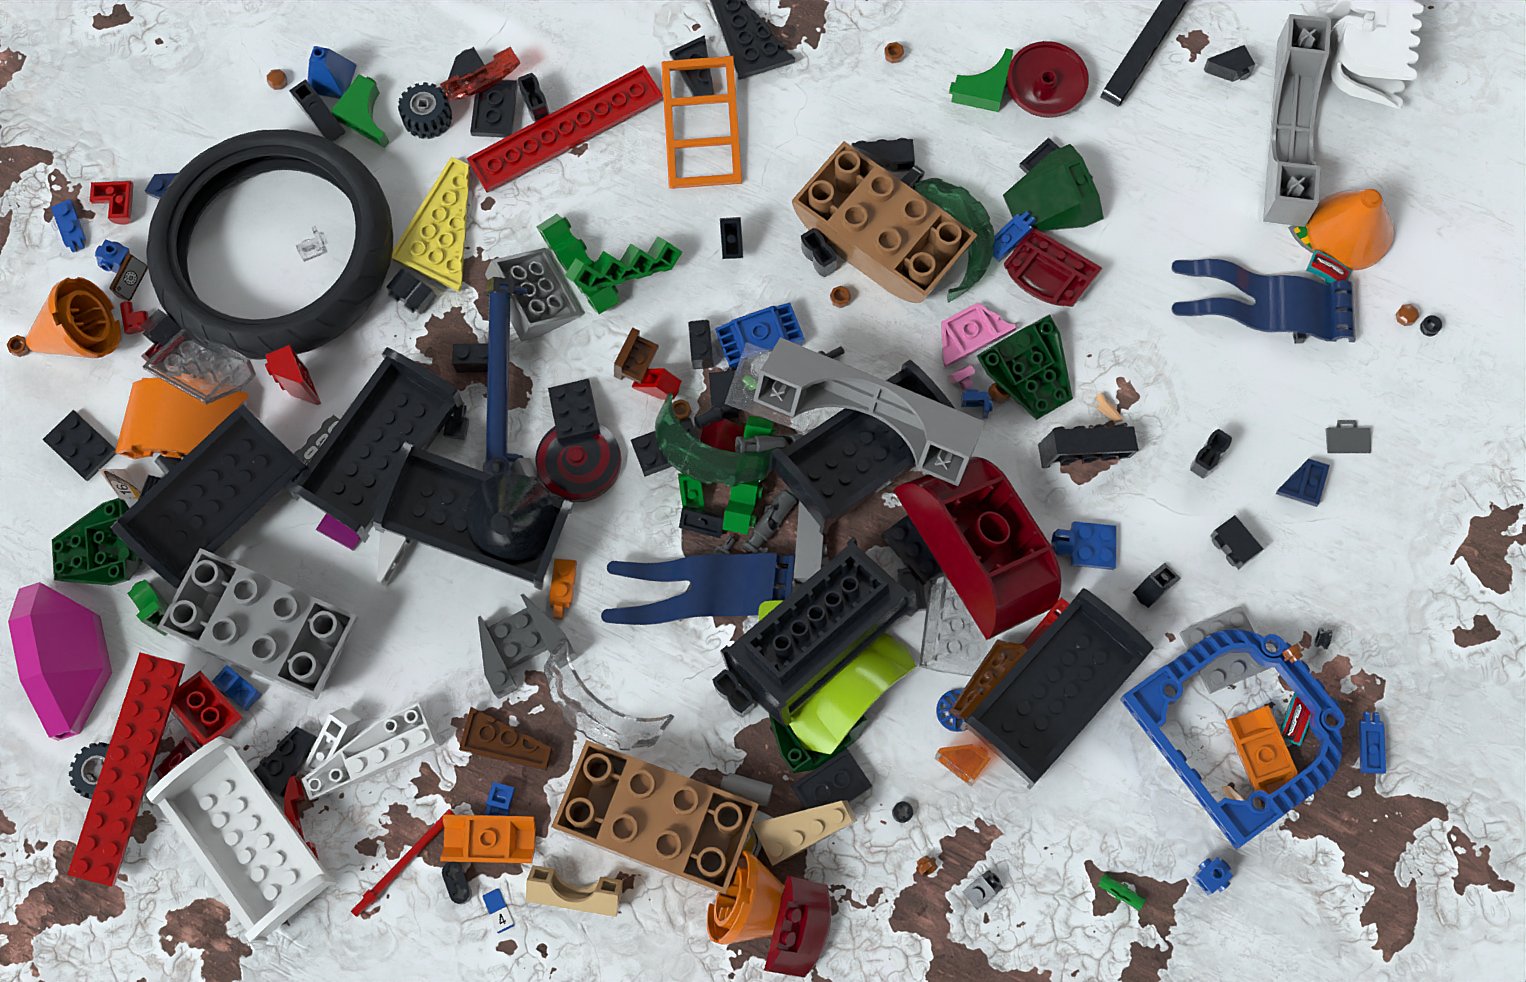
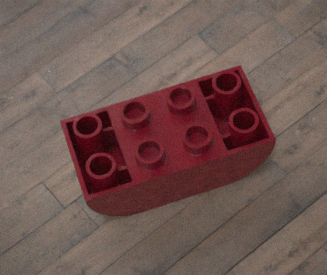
M973 456L958 486L926 474L901 484L893 490L986 640L1051 610L1057 603L1061 592V571L1056 554L1006 475L995 464L987 459Z

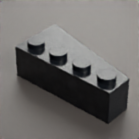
M1118 424L1113 427L1097 425L1093 428L1076 426L1073 429H1065L1063 426L1055 427L1038 444L1042 469L1050 468L1051 463L1060 462V466H1068L1069 463L1081 460L1082 464L1091 463L1100 457L1102 461L1131 458L1139 451L1134 426L1126 427L1125 424Z

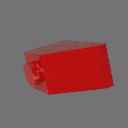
M665 368L648 369L641 384L634 381L632 388L661 400H674L679 393L682 380Z

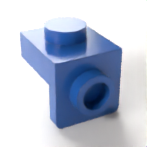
M976 389L962 392L961 407H982L983 418H988L989 412L993 410L992 399L988 398V392H979Z

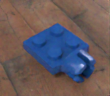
M1074 521L1071 523L1070 530L1057 529L1053 532L1051 543H1056L1055 546H1052L1055 554L1069 557L1071 566L1108 570L1116 568L1115 525Z

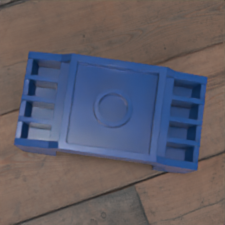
M790 302L779 306H770L733 319L729 323L715 328L727 362L732 370L746 367V360L771 352L780 337L800 346L803 345L805 340Z

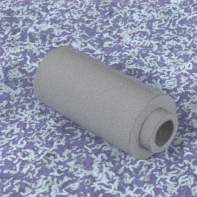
M729 772L728 777L723 776L720 789L767 807L773 785Z

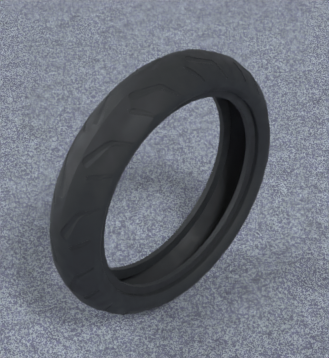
M289 129L257 130L228 138L208 148L178 172L160 197L150 222L146 249L147 266L153 288L165 312L183 332L201 344L215 351L244 359L263 360L266 359V354L288 345L296 354H301L314 350L340 336L362 317L381 290L391 264L393 227L390 207L379 182L368 168L351 152L327 138L312 133ZM275 170H293L310 173L327 180L341 190L350 200L354 211L355 240L345 269L336 282L321 297L300 310L269 319L233 317L211 308L198 298L188 272L189 242L199 217L221 192L242 179Z

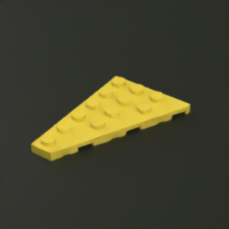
M451 157L394 247L391 260L460 293L463 279L470 167L469 164Z

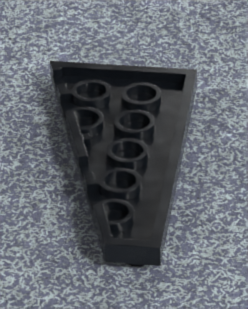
M710 0L729 56H733L734 69L738 80L795 63L794 56L788 53L783 43L777 40L766 23L754 9L752 10L748 6L746 0Z

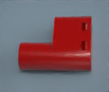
M121 302L119 305L124 333L135 334L145 331L141 325L149 318L148 312H134L132 302Z

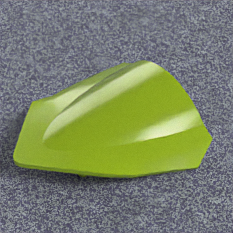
M782 601L763 602L759 607V621ZM884 633L791 715L792 722L789 725L802 747L807 750L832 754L869 707L892 685L917 667L905 644Z

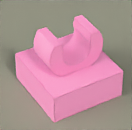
M972 365L952 373L948 377L951 383L959 382L964 390L973 386L969 376L974 374L975 371Z

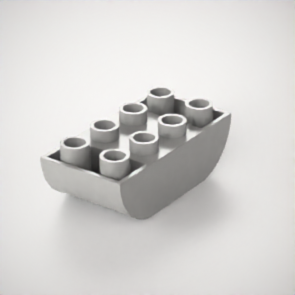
M200 548L157 628L208 654L317 700L358 620V616Z

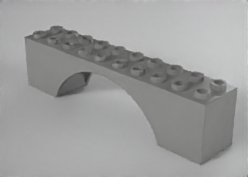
M1289 14L1277 41L1263 222L1305 227L1318 206L1321 166H1317L1314 159L1313 136L1317 101L1329 56L1330 18Z
M781 337L760 371L753 399L757 403L793 418L803 412L824 407L847 408L869 414L889 425L905 440L913 453L918 470L956 486L959 485L985 424L980 419Z

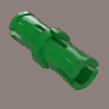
M1104 873L1097 885L1114 895L1117 901L1122 900L1137 911L1142 908L1146 898L1129 889L1127 884L1119 883L1106 873Z

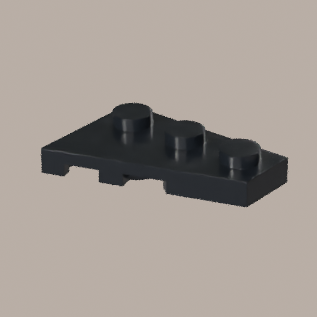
M705 35L669 51L671 59L708 58ZM710 68L679 70L693 97L714 94Z
M297 726L276 745V749L268 757H264L259 762L260 765L253 770L265 788L284 797L289 778L297 775L318 737Z

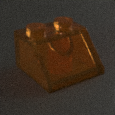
M973 744L939 748L934 759L969 786H972L991 758L988 757L989 753L979 745L975 747Z

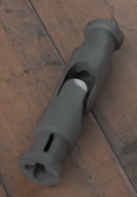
M790 434L776 435L774 437L761 435L754 436L753 438L738 436L735 442L736 454L738 456H743L746 453L766 455L777 448L782 451L787 443L790 445L803 435Z
M788 486L784 491H780L770 508L766 510L752 529L753 533L746 542L741 544L751 554L759 553L760 547L765 541L770 539L783 521V518L797 502V497ZM769 520L773 521L771 526L768 525Z

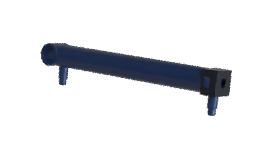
M492 277L487 280L486 295L489 296L486 458L482 469L483 472L494 476L508 473L510 469L509 462H515L518 458H524L523 455L507 453L510 302L512 294H526L527 289L521 286H514V279ZM494 462L499 465V472L493 469Z

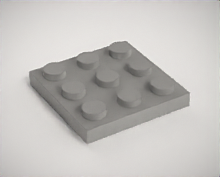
M1240 606L1181 631L1179 634L1187 650H1189L1207 636L1218 631L1240 629L1254 632ZM1229 653L1213 661L1202 669L1199 674L1209 694H1212L1270 668L1259 665L1249 653Z

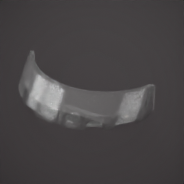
M565 639L552 651L544 665V675H547L551 690L549 695L553 703L556 702L563 711V718L575 730L583 733L585 737L600 745L606 746L609 744L619 747L620 750H630L631 748L645 746L647 748L656 744L675 717L669 714L659 718H639L621 713L603 703L584 685L578 676L570 658L568 641Z

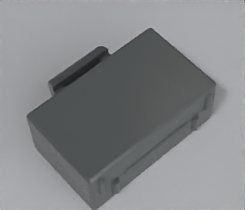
M1337 420L1336 428L1325 429L1327 453H1371V428H1358L1356 420ZM1340 424H1353V428H1341Z

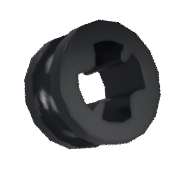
M1435 315L1427 316L1420 324V331L1428 337L1435 336L1442 328L1441 319ZM1430 323L1434 324L1432 329L1428 328Z
M1320 627L1315 637V647L1323 646V649L1327 650L1331 642L1332 630L1324 631Z
M901 801L893 807L892 816L899 823L908 822L913 816V808L909 803ZM903 806L907 808L906 813L909 814L907 818L905 816L902 818L898 816V807L901 809Z

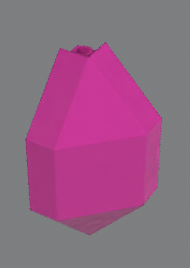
M41 582L19 588L8 620L19 680L49 738L59 741L78 735L82 731L112 674L100 615Z

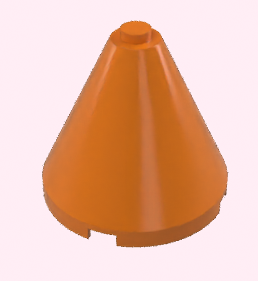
M1375 189L1336 192L1322 199L1308 221L1307 234L1314 251H1320L1334 258L1352 271L1369 268L1385 256L1393 242L1394 227L1381 194Z
M68 277L56 283L51 289L26 336V344L29 349L36 353L101 358L112 353L117 348L121 338L120 321L114 320L111 310L115 308L107 295L97 285L82 277L75 279Z
M741 851L726 894L717 892L715 905L711 903L708 905L707 932L711 941L728 945L773 936L785 886L751 852Z

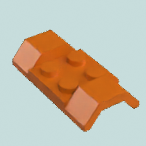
M1269 705L1239 717L1225 720L1245 772L1255 791H1264L1267 794H1271L1298 775ZM1259 799V802L1263 807V802Z
M443 815L444 847L440 861L533 863L536 842L535 817Z

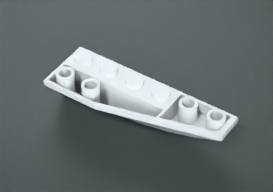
M417 702L373 723L302 778V782L309 800H313L382 773L436 749L441 744L430 719L421 704Z

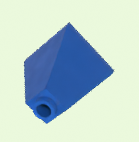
M314 46L309 59L307 82L318 95L340 99L349 88L357 65L329 48Z

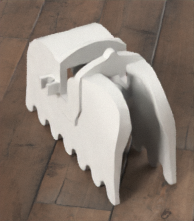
M1337 0L1333 7L1328 8L1326 15L1331 19L1330 48L1332 51L1331 55L1334 57L1331 65V77L1337 87L1351 96L1401 109L1403 100L1395 96L1394 92L1403 91L1405 85L1400 80L1414 81L1417 78V71L1410 68L1407 64L1416 63L1419 58L1418 54L1409 48L1417 47L1420 43V38L1413 35L1411 31H1418L1422 26L1421 21L1413 18V15L1422 14L1423 6L1414 0Z

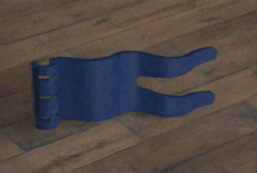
M1220 259L1175 260L1172 263L1171 269L1176 274L1220 279L1234 285L1255 300L1254 305H1248L1230 298H1208L1190 302H1176L1171 308L1174 315H1219L1234 319L1249 328L1263 332L1302 333L1329 342H1336L1341 338H1348V341L1352 343L1356 341L1354 287L1350 281L1341 280L1326 285L1300 276L1258 275L1247 271L1237 264ZM1341 290L1347 291V293H1338V294H1335V292H1337V291H1341ZM1341 308L1347 309V311H1338V312H1336L1337 309H1341ZM1342 326L1348 327V329H1339V330H1336L1338 327H1342Z
M775 553L711 554L659 563L611 561L607 565V571L612 575L655 582L689 581L691 589L689 592L652 604L605 609L601 613V618L605 623L653 625L695 617L758 616L759 607L763 602L782 601L791 595L795 555L781 556ZM776 563L788 564V569L776 568ZM774 583L786 584V589L774 588Z

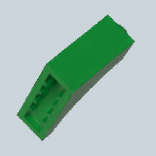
M1006 48L999 62L983 73L957 75L956 81L951 82L949 94H952L951 102L999 112L1009 65L1012 61L1013 49Z
M359 74L331 112L339 123L385 148L389 140L385 132L380 130L373 121V107L380 94L376 86L377 83L368 76L365 78Z
M145 579L137 582L132 586V590L127 593L139 610L136 616L142 623L166 636L167 633L157 627L169 604L153 584Z

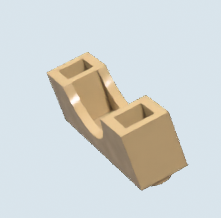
M532 865L526 882V902L617 917L622 898L623 880L600 877L591 886L575 887L565 883L558 876L555 869Z

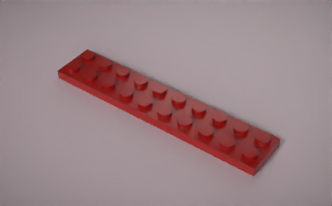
M642 65L469 156L467 160L486 193L662 101L663 94L645 66Z
M139 652L67 875L110 887L115 886L186 664Z

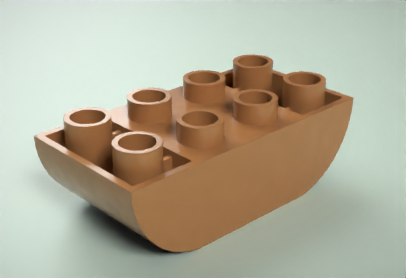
M845 141L841 143L792 199V205L797 216L808 230L812 228L818 230L822 234L825 244L829 245L838 256L891 294L912 303H921L927 298L978 236Z
M586 740L551 827L604 851L702 888L726 894L759 804Z

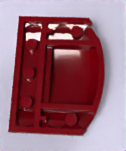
M1034 227L1004 262V267L1007 269L1011 279L1022 290L1043 302L1057 306L1073 307L1102 271V267Z
M787 876L764 971L805 978L815 966L825 948L831 926V899L827 884Z

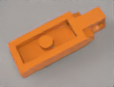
M554 559L549 606L554 607V619L563 620L565 608L570 609V604L572 605L577 569L576 560Z

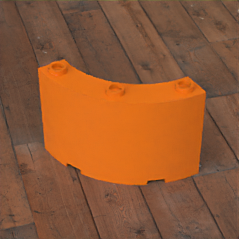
M180 376V378H142V380L132 384L115 453L134 460L153 457V453H160L164 457L182 458V454L187 455L244 400L247 401L249 394L242 392V389L236 386L227 387L193 380L188 376Z

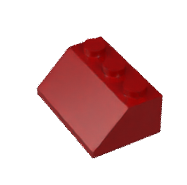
M290 345L265 355L268 362L265 364L269 375L273 376L275 382L279 383L283 391L286 390L291 396L309 403L321 404L307 367Z
M201 671L178 687L171 708V714L201 747L219 736L229 738L243 720L239 712Z

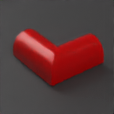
M91 182L89 201L92 204L109 203L108 219L112 223L119 225L129 224L131 222L133 182Z

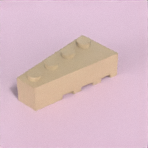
M845 800L751 825L772 866L801 853L858 820L848 801Z

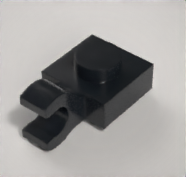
M465 403L459 410L456 409L453 416L451 415L446 422L443 433L445 438L466 440L469 419L464 417L467 410Z

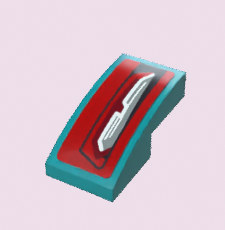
M1317 250L1314 251L1306 271L1325 278L1324 283L1329 285L1335 281H1348L1352 272L1339 261Z
M1293 693L1285 712L1286 716L1281 725L1280 733L1283 740L1300 746L1309 725L1311 712L1299 697Z

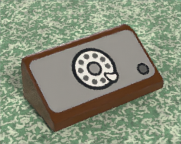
M128 253L109 289L117 297L131 301L148 266Z

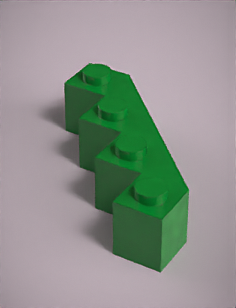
M555 214L536 226L550 250H553L565 271L569 270L575 258L591 268L597 262H594L587 256L585 252L587 247L582 239L578 240L572 235L569 230L571 225L566 217L562 218ZM575 283L580 292L588 299L589 305L599 315L620 302L617 297L619 291L615 285L598 288L596 291L589 292Z
M657 236L647 253L630 244L620 261L605 251L602 252L593 268L575 258L565 277L585 290L592 292L598 290V288L618 285L634 278L639 279L656 272L672 270L683 252Z
M749 415L745 425L744 438H753L754 436L761 435L776 436L777 429H774L775 420ZM746 453L743 456H738L737 469L731 484L730 498L725 509L723 530L748 535L750 528L755 527L757 515L754 513L757 500L763 494L764 486L761 483L764 470L769 468L770 457H768V454L755 455L754 453Z

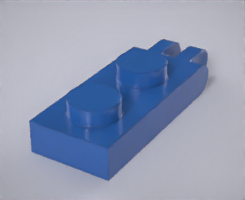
M69 199L51 206L64 245L70 247L73 253L77 251L75 244L78 245L80 250L84 249L83 241L86 240L74 203Z
M1028 211L1021 216L1017 214L984 245V249L1000 262L1033 230L1032 225L1037 219L1032 216L1026 221L1031 215Z
M1364 711L1363 720L1359 721L1360 773L1386 774L1384 722L1380 721L1379 712H1373L1372 721H1370V712Z

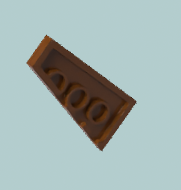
M997 639L949 710V713L956 718L965 720L1028 649L1022 644Z
M470 707L459 751L547 771L552 748Z

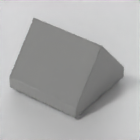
M518 458L511 466L513 473L524 474L533 479L539 477L530 458Z

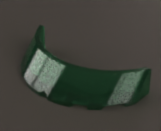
M930 178L915 182L913 190L944 209L954 219L978 235L968 248V266L962 283L959 287L948 290L947 301L950 303L975 286L987 271L994 251V229L986 209L980 201H977L969 194L968 190L961 186L957 187L944 182L943 179Z
M668 393L655 421V435L659 450L663 451L668 458L667 461L675 469L689 475L694 480L706 484H712L713 482L725 483L726 487H735L740 483L755 480L757 483L765 480L771 473L769 470L770 453L776 448L755 453H736L720 450L699 441L688 433L678 421L672 405L673 394Z

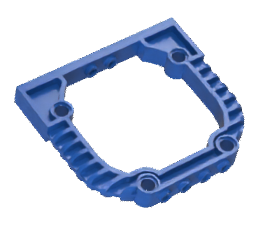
M1227 629L1215 632L1198 642L1168 665L1163 666L1125 693L1120 701L1237 850L1332 779L1342 758L1343 743L1339 729L1345 723V716L1340 710L1337 700L1329 697L1324 691L1325 686L1323 683L1311 675L1309 666L1303 660L1300 661L1298 659L1293 663L1290 660L1284 661L1285 657L1282 652L1290 648L1291 644L1285 643L1281 637L1275 634L1263 637L1252 631ZM1266 644H1273L1276 652L1268 651ZM1229 653H1249L1259 665L1266 668H1275L1311 712L1310 728L1320 741L1316 757L1311 764L1275 792L1267 794L1264 791H1255L1244 801L1224 798L1217 803L1200 781L1202 778L1197 770L1191 769L1185 762L1187 761L1186 756L1180 749L1176 750L1160 728L1166 723L1168 705L1176 703L1182 696V684L1220 657ZM1172 687L1176 695L1168 696L1164 688ZM1326 716H1330L1335 720V726L1327 724ZM1254 798H1258L1263 802V809L1254 807Z

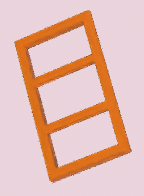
M733 56L662 61L669 188L742 184ZM726 67L728 94L672 98L670 71ZM728 103L731 136L674 140L672 107ZM731 145L733 174L676 177L675 149Z

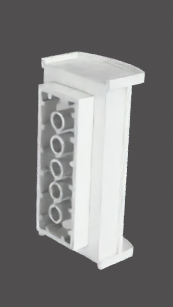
M219 736L177 765L146 796L151 803L158 804L247 931L245 934L247 940L250 943L265 944L269 941L267 936L329 885L336 886L339 882L334 876L328 875L238 751L241 748L238 743Z

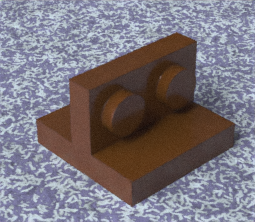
M632 327L614 362V377L622 380L624 376L641 384L659 345L640 337V330Z

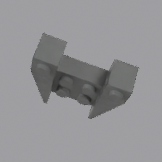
M521 594V597L527 608L490 627L487 626L481 615L478 616L484 675L498 699L518 690L510 669L544 651H549L558 668L578 658L566 634L525 594Z

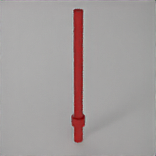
M448 809L443 815L456 814L452 810ZM443 815L371 890L368 889L362 895L364 898L351 910L356 917L370 904L373 905L378 900V895L444 827Z

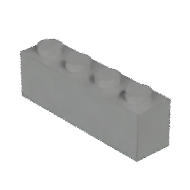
M800 501L794 583L803 584L824 566L821 565L822 557H826L827 544H823V536H828V531L821 535L819 532L820 525Z

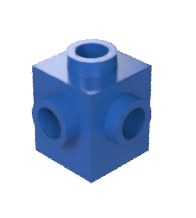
M105 239L102 246L99 245L97 247L95 257L101 269L117 273L126 255L130 254L129 248L116 241L111 242Z
M1218 857L1210 860V858L1204 860L1198 866L1201 870L1192 876L1207 895L1213 894L1216 890L1219 892L1225 890L1231 884L1228 880L1233 877L1230 872L1231 867L1225 860H1220Z

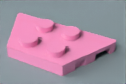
M978 302L941 322L944 367L946 368L1014 332L1016 326L1000 319L998 314L988 311L986 307Z

